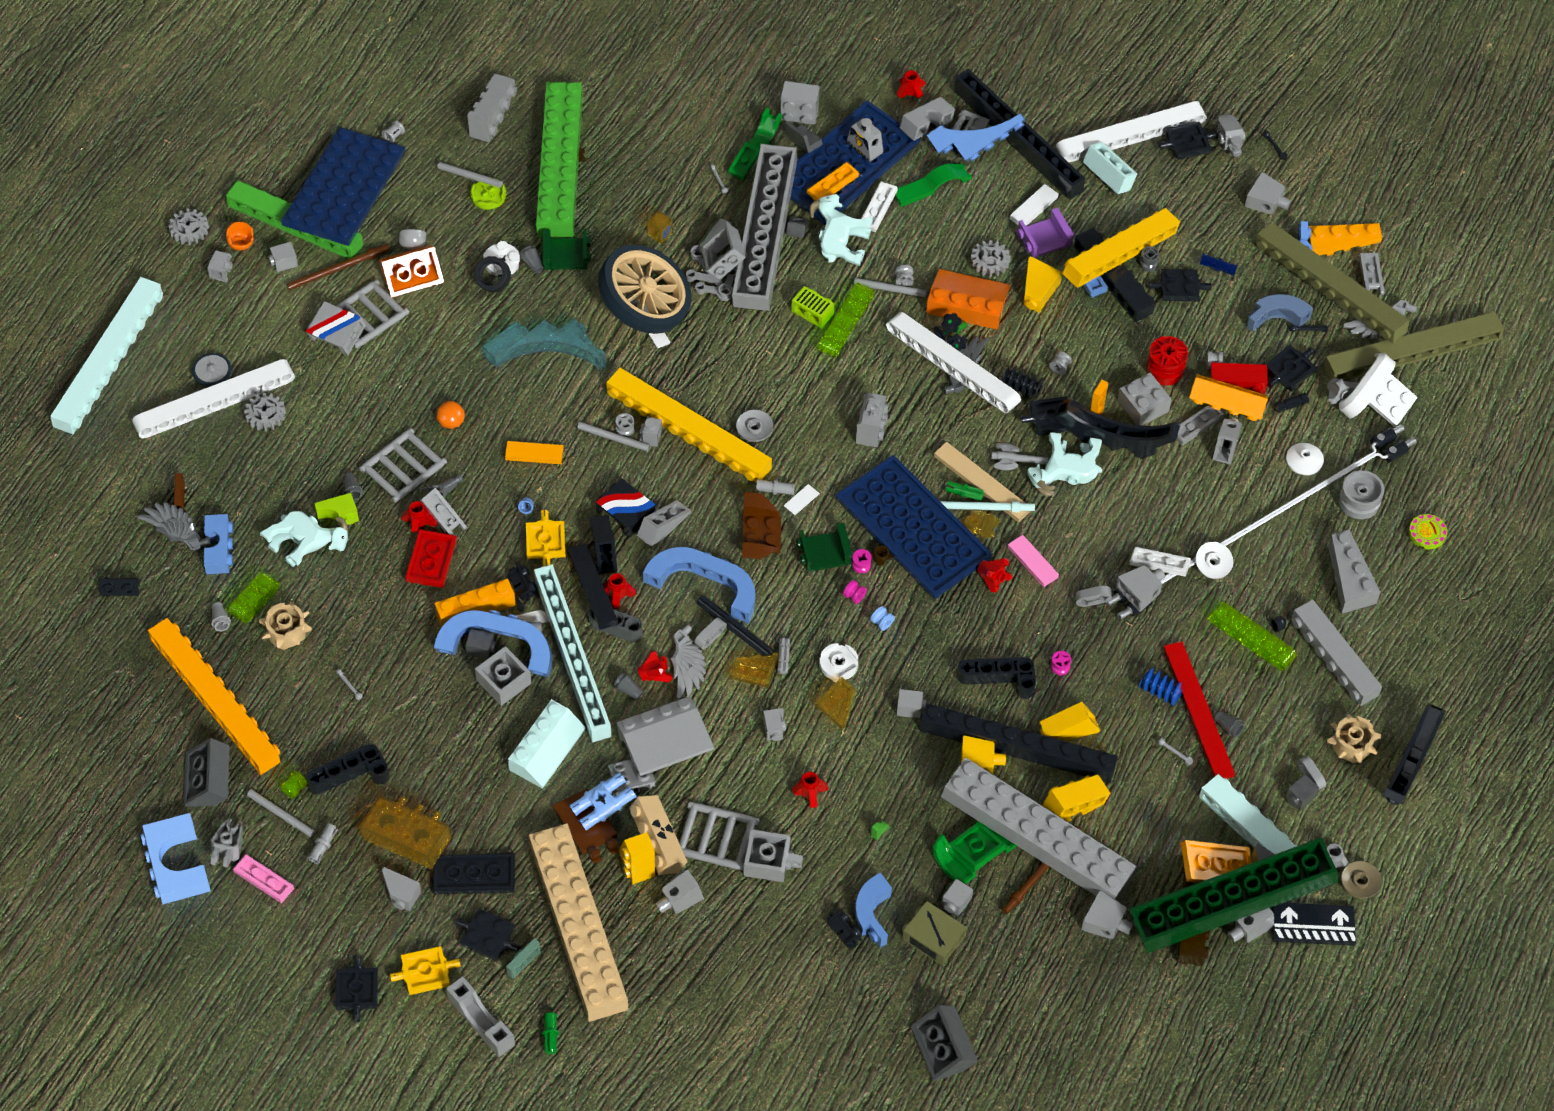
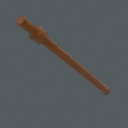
M385 244L375 249L374 247L370 248L363 254L287 283V288L292 290L367 259H375L377 255L390 251L389 245Z
M1042 862L1020 889L1012 893L1010 900L1002 908L1003 913L1009 914L1016 904L1019 905L1024 900V895L1050 866Z

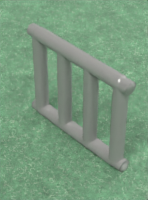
M377 279L336 305L341 309L360 316L366 324L364 329L368 333L358 338L354 345L356 349L410 313L407 308L403 309L380 286ZM374 290L397 314L388 318L365 295ZM359 299L382 324L373 328L351 304Z
M412 428L403 432L359 467L361 472H366L392 496V500L395 503L447 463L445 458L441 459L414 435L415 432ZM409 439L435 464L426 469L400 444ZM395 450L420 475L412 481L386 455ZM381 461L406 486L398 492L372 466Z
M689 802L688 816L679 841L685 857L744 871L751 829L754 830L755 825L758 826L760 819L696 802ZM697 811L709 815L698 850L694 851L686 849V845ZM716 816L727 818L728 821L717 856L706 854L705 851ZM739 821L747 823V827L737 859L734 861L726 859L725 854L735 822Z

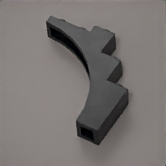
M1072 398L1060 402L1054 415L1058 422L1082 442H1089L1090 438L1101 439L1102 443L1110 450L1114 451L1127 447L1140 459L1154 455L1157 447L1176 441L1180 425L1176 422L1165 425L1143 426L1108 419L1083 407Z
M1430 703L1426 705L1407 749L1384 791L1383 796L1386 797L1388 802L1394 805H1399V803L1403 805L1406 801L1413 782L1446 714V710Z

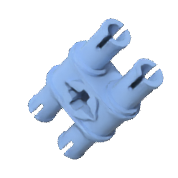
M620 772L605 782L604 780L600 781V784L588 792L585 791L583 797L569 805L576 816L590 806L595 807L593 812L579 820L586 831L600 821L605 822L615 812L621 811L623 805L636 798L630 786L616 796L611 795L612 791L626 783ZM600 798L605 800L606 804H603Z

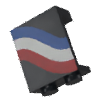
M621 479L618 483H614L604 495L602 494L596 500V512L598 514L603 510L624 526V535L631 538L640 529L643 518L655 512V504L625 480Z

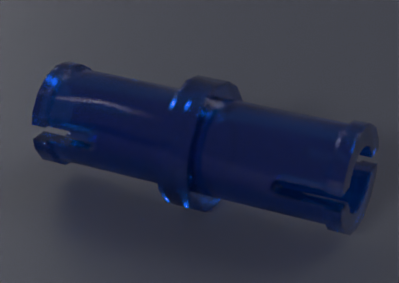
M1204 253L1200 261V265L1232 276L1235 275L1238 266L1223 261V258L1219 257L1217 259Z

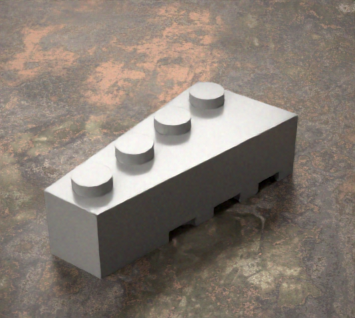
M498 74L493 75L486 86V92H482L479 102H475L473 105L474 111H469L468 113L470 137L490 142L492 136L496 135L497 126L499 123H502L504 112L509 109L510 100L516 95L515 79Z
M1350 530L1332 534L1328 548L1332 568H1334V579L1337 584L1341 614L1377 604L1380 590Z

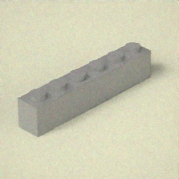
M1314 600L1296 608L1291 619L1294 627L1302 632L1306 642L1313 646L1315 653L1324 660L1328 670L1336 675L1338 682L1347 689L1351 699L1356 701L1359 706H1362L1378 697L1382 685Z

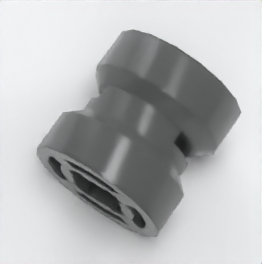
M1147 246L1142 250L1139 264L1144 271L1149 272L1157 268L1159 259L1157 248Z

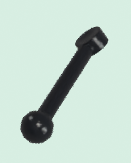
M1265 131L1263 133V136L1265 138H1268V140L1271 142L1274 148L1278 151V153L1280 154V159L1285 160L1287 158V154L1285 152H1282L1281 149L1274 142V140L1270 137V132Z
M1291 325L1289 329L1291 332L1296 330H1321V332H1327L1328 326L1296 327Z
M513 589V592L515 594V601L517 603V610L519 612H523L525 610V605L520 602L515 590Z

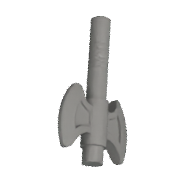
M997 443L996 447L1000 451L992 452L991 458L999 461L994 464V468L1000 470L1018 468V464L1015 461L1044 465L1048 463V457L1016 454L1020 449L1008 443Z

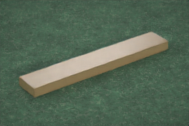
M948 442L934 453L936 459L972 487L984 490V496L993 503H1012V501L1025 503ZM1003 510L1018 523L1031 512L1020 511L1019 513L1012 512V510Z

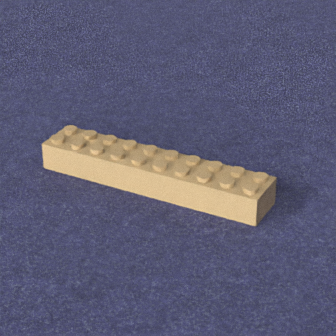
M568 823L529 834L530 848L588 1021L591 1022L627 1011L628 999Z

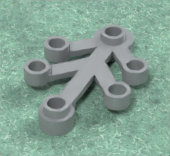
M693 246L691 248V258L699 262L707 274L690 269L686 272L687 280L694 282L697 279L714 283L716 286H708L703 282H698L695 285V292L699 295L705 292L716 294L722 301L731 300L733 293L732 283L736 277L737 269L733 268L727 273L726 281L723 283L721 279L719 280L707 271L701 246Z

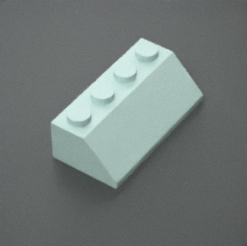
M551 699L508 758L509 771L543 789L586 727L568 708Z

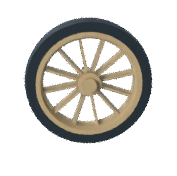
M642 245L623 246L615 250L605 260L600 269L598 286L605 305L615 317L635 330L651 334L668 332L685 318L690 309L692 295L684 273L669 257L653 248ZM627 264H631L633 270ZM641 266L647 268L645 276L643 274ZM617 268H619L623 274L617 272ZM651 271L657 273L659 277L655 280L651 278ZM663 279L667 285H657V282ZM617 282L622 283L626 286H618ZM665 292H672L673 297ZM622 293H634V295L627 300ZM645 302L649 313L643 311ZM666 304L673 306V310H671ZM657 308L662 312L663 315L658 314Z

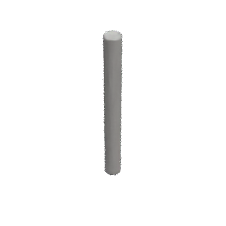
M442 162L438 163V169L498 188L502 186V181Z
M858 278L854 280V285L921 297H926L927 290Z
M579 422L577 429L647 452L650 447L649 444Z
M250 789L248 791V797L307 836L312 837L315 831L254 790Z

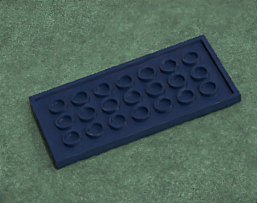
M866 100L822 139L823 145L810 153H806L797 161L790 200L810 213V205L815 200L807 194V189L848 162L859 172V177L834 193L839 196V203L843 205L834 209L842 212L920 143V138L914 141L900 129L901 124ZM862 118L870 119L872 125L882 135L883 153L871 162L847 142L850 128ZM816 210L814 217L826 225L825 218L819 210Z
M339 127L282 218L281 225L349 246L405 154V147Z
M894 455L836 494L835 499L881 545L889 549V553L934 600L977 570L983 560L989 561L993 558V554Z

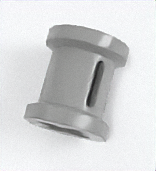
M395 120L381 134L387 142L393 143L395 138L405 133V128L400 122Z

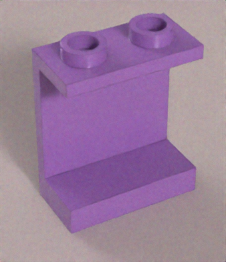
M1058 208L1051 210L1050 219L1027 227L1023 220H1020L1016 230L1018 238L1024 242L1025 250L1033 258L1071 246L1074 235Z

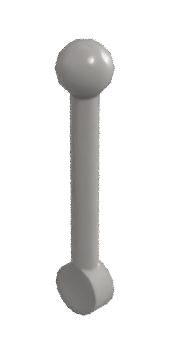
M711 164L710 169L722 188L721 192L726 194L728 188L724 186L715 165Z
M337 669V675L342 678V680L355 694V698L357 700H361L363 695L360 692H357L356 689L352 686V684L343 675V672L340 669Z
M1164 738L1158 739L1159 745L1165 746L1173 753L1178 755L1180 758L1185 760L1186 765H1191L1193 763V759L1191 757L1184 756L1175 748L1167 744Z

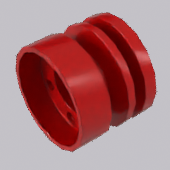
M1162 336L1151 344L1146 371L1147 374L1151 373L1160 385H1174L1183 378L1188 357V349L1184 342L1176 337Z

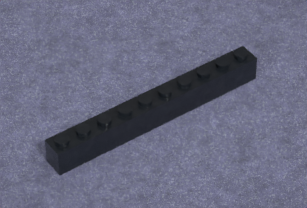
M970 69L963 71L955 77L954 91L981 117L989 119L992 127L1018 115ZM1023 122L1024 126L1017 131L1013 129L1008 133L1009 136L1006 140L1069 200L1084 191L1085 177L1026 122Z
M926 703L921 718V732L961 743L963 736L992 741L995 743L994 752L1084 777L1099 775L1103 782L1110 784L1112 782L1118 759L1117 755Z

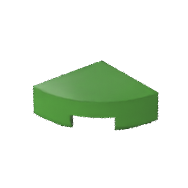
M883 820L880 823L876 822L871 828V837L877 840L889 828V824Z

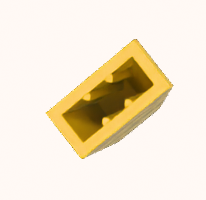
M1030 256L1023 305L1040 313L1061 283L1062 272Z
M1083 702L1077 703L1040 721L1042 727L1040 729L1041 735L1062 741H1069L1100 732L1094 714Z

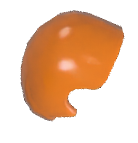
M238 221L232 223L227 228L226 240L232 249L242 251L249 249L253 244V228L247 223Z
M446 401L437 408L436 421L442 427L453 429L463 423L465 412L457 402Z

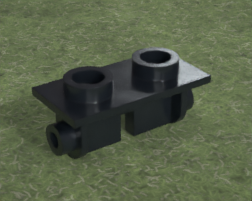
M516 561L517 567L510 568L508 575L514 586L521 583V585L515 588L519 598L524 602L529 601L531 596H535L538 599L539 597L536 593L538 588L530 580L528 568Z
M105 576L99 579L100 595L139 596L138 586H140V579L136 577L119 579L117 577Z
M833 908L835 914L827 916V924L836 934L841 930L844 931L838 937L846 947L854 949L857 946L856 942L858 940L865 942L860 937L862 932L856 925L852 927L848 922L850 920L849 916L843 910L838 911Z

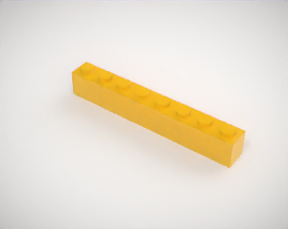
M1166 208L1156 211L1152 216L1143 218L1139 223L1129 226L1128 229L1119 231L1111 238H1106L1099 245L1095 244L1088 251H1082L1077 257L1068 259L1065 263L1063 275L1078 288L1140 254L1145 247H1153L1176 233L1180 221Z

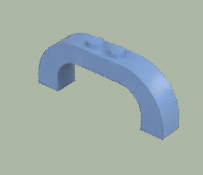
M676 547L664 550L654 556L643 571V582L659 589L662 588L669 575L683 570L726 585L736 594V598L731 606V617L749 623L755 610V587L753 581L742 568L730 563L726 559H719L708 552H701L693 548Z
M476 610L466 611L450 618L437 635L434 649L437 652L455 656L461 638L470 632L471 629L484 630L522 639L531 648L528 670L533 674L550 676L552 652L546 638L535 626L526 621L519 620L518 616L508 614V617L501 616L500 612L489 610V613Z

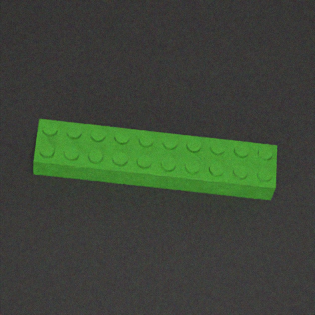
M546 82L536 220L538 237H543V230H550L551 237H574L583 105L582 82Z

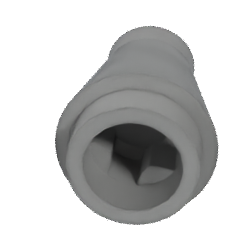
M216 602L211 606V624L216 631H225L230 627L231 620L223 604Z

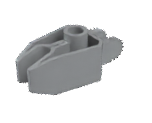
M1231 114L1219 115L1217 129L1219 143L1222 145L1223 150L1229 149L1232 156L1238 157L1242 153L1241 147L1243 140H1245V132L1235 116Z
M232 819L226 820L211 839L212 856L210 863L212 865H216L219 859H223V867L228 868L231 861L239 859L243 842L241 820L234 828H232Z

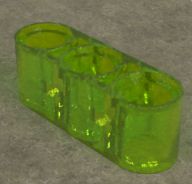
M265 572L259 573L232 602L228 610L229 614L243 623L249 622L279 588V581Z

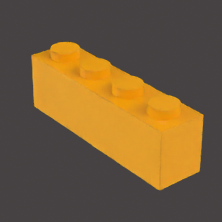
M1196 374L1189 398L1193 399L1192 402L1203 405V403H1207L1213 409L1221 410L1223 408L1228 410L1230 414L1237 416L1243 414L1246 415L1247 419L1257 421V419H1262L1268 395Z
M505 579L436 602V616L442 628L450 618L462 612L476 610L489 613V610L499 612L516 606L515 594L509 580Z

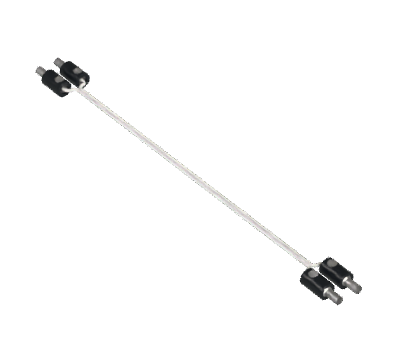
M1399 425L1394 429L1388 427L1370 439L1373 449L1372 453L1224 540L1221 544L1224 546L1230 544L1375 456H1379L1389 463L1409 451L1408 447L1415 444L1416 439L1412 437L1407 441L1400 440L1383 450V455L1376 453V450L1396 440L1397 434L1404 430L1403 425ZM1194 558L1193 560H1191V563H1190V566H1189V567H1191V566H1193L1194 564H1196V559H1195V558ZM1170 573L1167 574L1165 578L1161 580V583L1163 584L1164 582L1168 581L1176 575ZM1116 589L1114 596L1106 604L1110 606L1117 601L1123 603L1128 599ZM1129 602L1125 605L1126 609L1118 613L1117 616L1121 620L1129 614L1133 617L1140 612ZM1153 602L1146 606L1142 611L1152 606Z

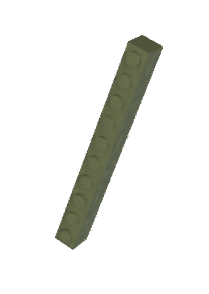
M1273 222L1257 234L1256 246L1260 250L1265 251L1274 260L1279 261L1288 270H1291L1302 280L1308 282L1314 289L1322 292L1328 299L1336 302L1342 309L1347 310L1356 319L1361 320L1370 329L1379 333L1384 339L1395 343L1408 332V318Z
M1496 312L1483 313L1477 317H1468L1458 322H1450L1443 326H1434L1424 331L1403 335L1395 343L1385 339L1378 343L1366 344L1344 352L1332 353L1326 356L1324 369L1330 380L1338 378L1346 381L1364 376L1376 360L1374 356L1376 353H1386L1395 361V367L1500 340L1504 327Z

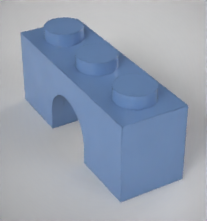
M228 514L205 515L206 538L209 537L211 541L218 542L214 547L204 548L206 574L230 573V566L233 565V555L230 554V549H233V538H230V533H233V521H229Z

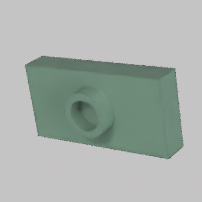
M534 938L523 950L520 949L515 954L514 959L506 966L507 975L511 979H514L541 952L539 941Z

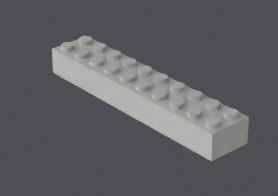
M761 144L742 241L746 258L737 267L732 293L733 307L770 310L796 170L797 148Z
M966 757L944 787L941 795L943 799L1095 896L1101 890L1116 900L1136 868V865Z

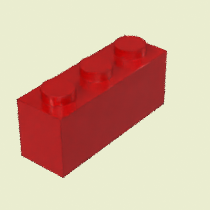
M1211 362L1209 378L1265 394L1268 384L1267 365Z

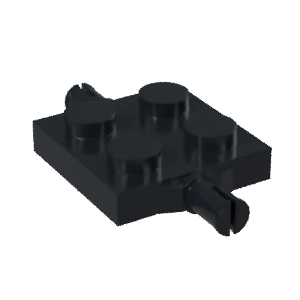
M1200 121L1166 128L1168 141L1159 142L1160 150L1171 148L1177 160L1211 153V146L1208 141L1209 139L1218 138L1217 130L1206 132L1202 128Z
M1161 269L1160 282L1149 281V289H1160L1162 301L1199 302L1200 290L1211 291V283H1200L1198 270Z
M1291 345L1286 347L1265 364L1267 365V372L1272 376L1267 386L1272 388L1277 383H1280L1289 391L1294 390L1316 372L1317 367L1309 360V357L1315 353L1314 349L1309 347L1302 353Z
M1067 396L1030 401L1032 413L1031 415L1020 416L1021 423L1032 422L1038 436L1048 435L1050 432H1069L1066 427L1054 418L1058 404L1068 400Z
M478 908L470 922L460 917L455 922L456 926L465 929L460 946L497 962L501 953L506 948L516 953L520 950L521 945L510 941L515 924L483 909Z
M357 955L353 956L352 967L336 969L335 1007L336 1010L352 1011V1022L356 1023V1015L357 1023L361 1021L362 1010L378 1009V968L361 966L362 955H358V962Z

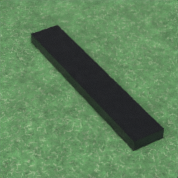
M586 543L568 547V554L599 630L617 626V617Z

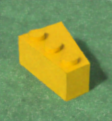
M1099 775L1086 776L1080 781H1071L1065 786L1053 787L1048 792L1049 795L1042 806L1066 822H1070L1072 820L1070 817L1078 813L1084 815L1104 805L1111 793Z
M646 832L624 840L619 853L625 866L623 867L625 877L630 878L632 885L655 877V851L648 833Z

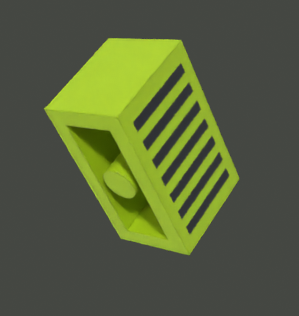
M804 286L792 300L791 311L822 329L834 315L835 303L819 295L815 290Z

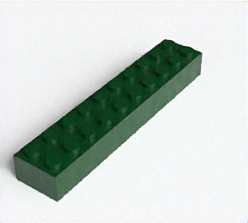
M1322 837L1135 906L1129 910L1132 922L1147 954L1338 883V874Z

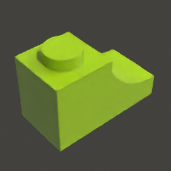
M351 493L314 503L318 519L327 518L336 521V517H341L346 521L347 525H352L359 521L358 511Z

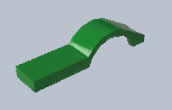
M766 107L757 132L749 142L744 143L728 169V174L743 181L745 180L759 157L761 144L770 145L782 119V114L779 113L777 117L769 114L770 109Z
M964 164L941 165L928 173L925 178L897 188L898 190L894 198L900 207L933 195L940 185L949 180L959 179L964 183L972 180V176L966 172Z

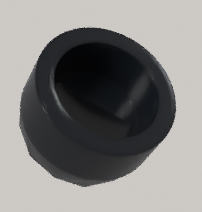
M1275 616L1270 619V625L1275 632L1285 629L1287 622L1283 616Z

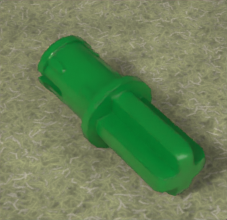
M951 480L947 483V485L954 488L946 487V492L961 495L962 498L968 497L979 501L983 499L984 490L968 486L967 483L960 484Z
M552 1012L544 1014V1031L542 1032L544 1036V1051L548 1055L557 1052V1036L559 1035L557 1030V1014Z

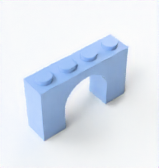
M187 813L143 825L144 833L141 834L143 846H148V851H145L147 862H152L153 868H150L149 871L152 881L156 880L157 886H154L156 898L161 897L162 904L210 892L204 865L182 871H173L167 869L161 863L163 855L169 848L197 839L191 814Z

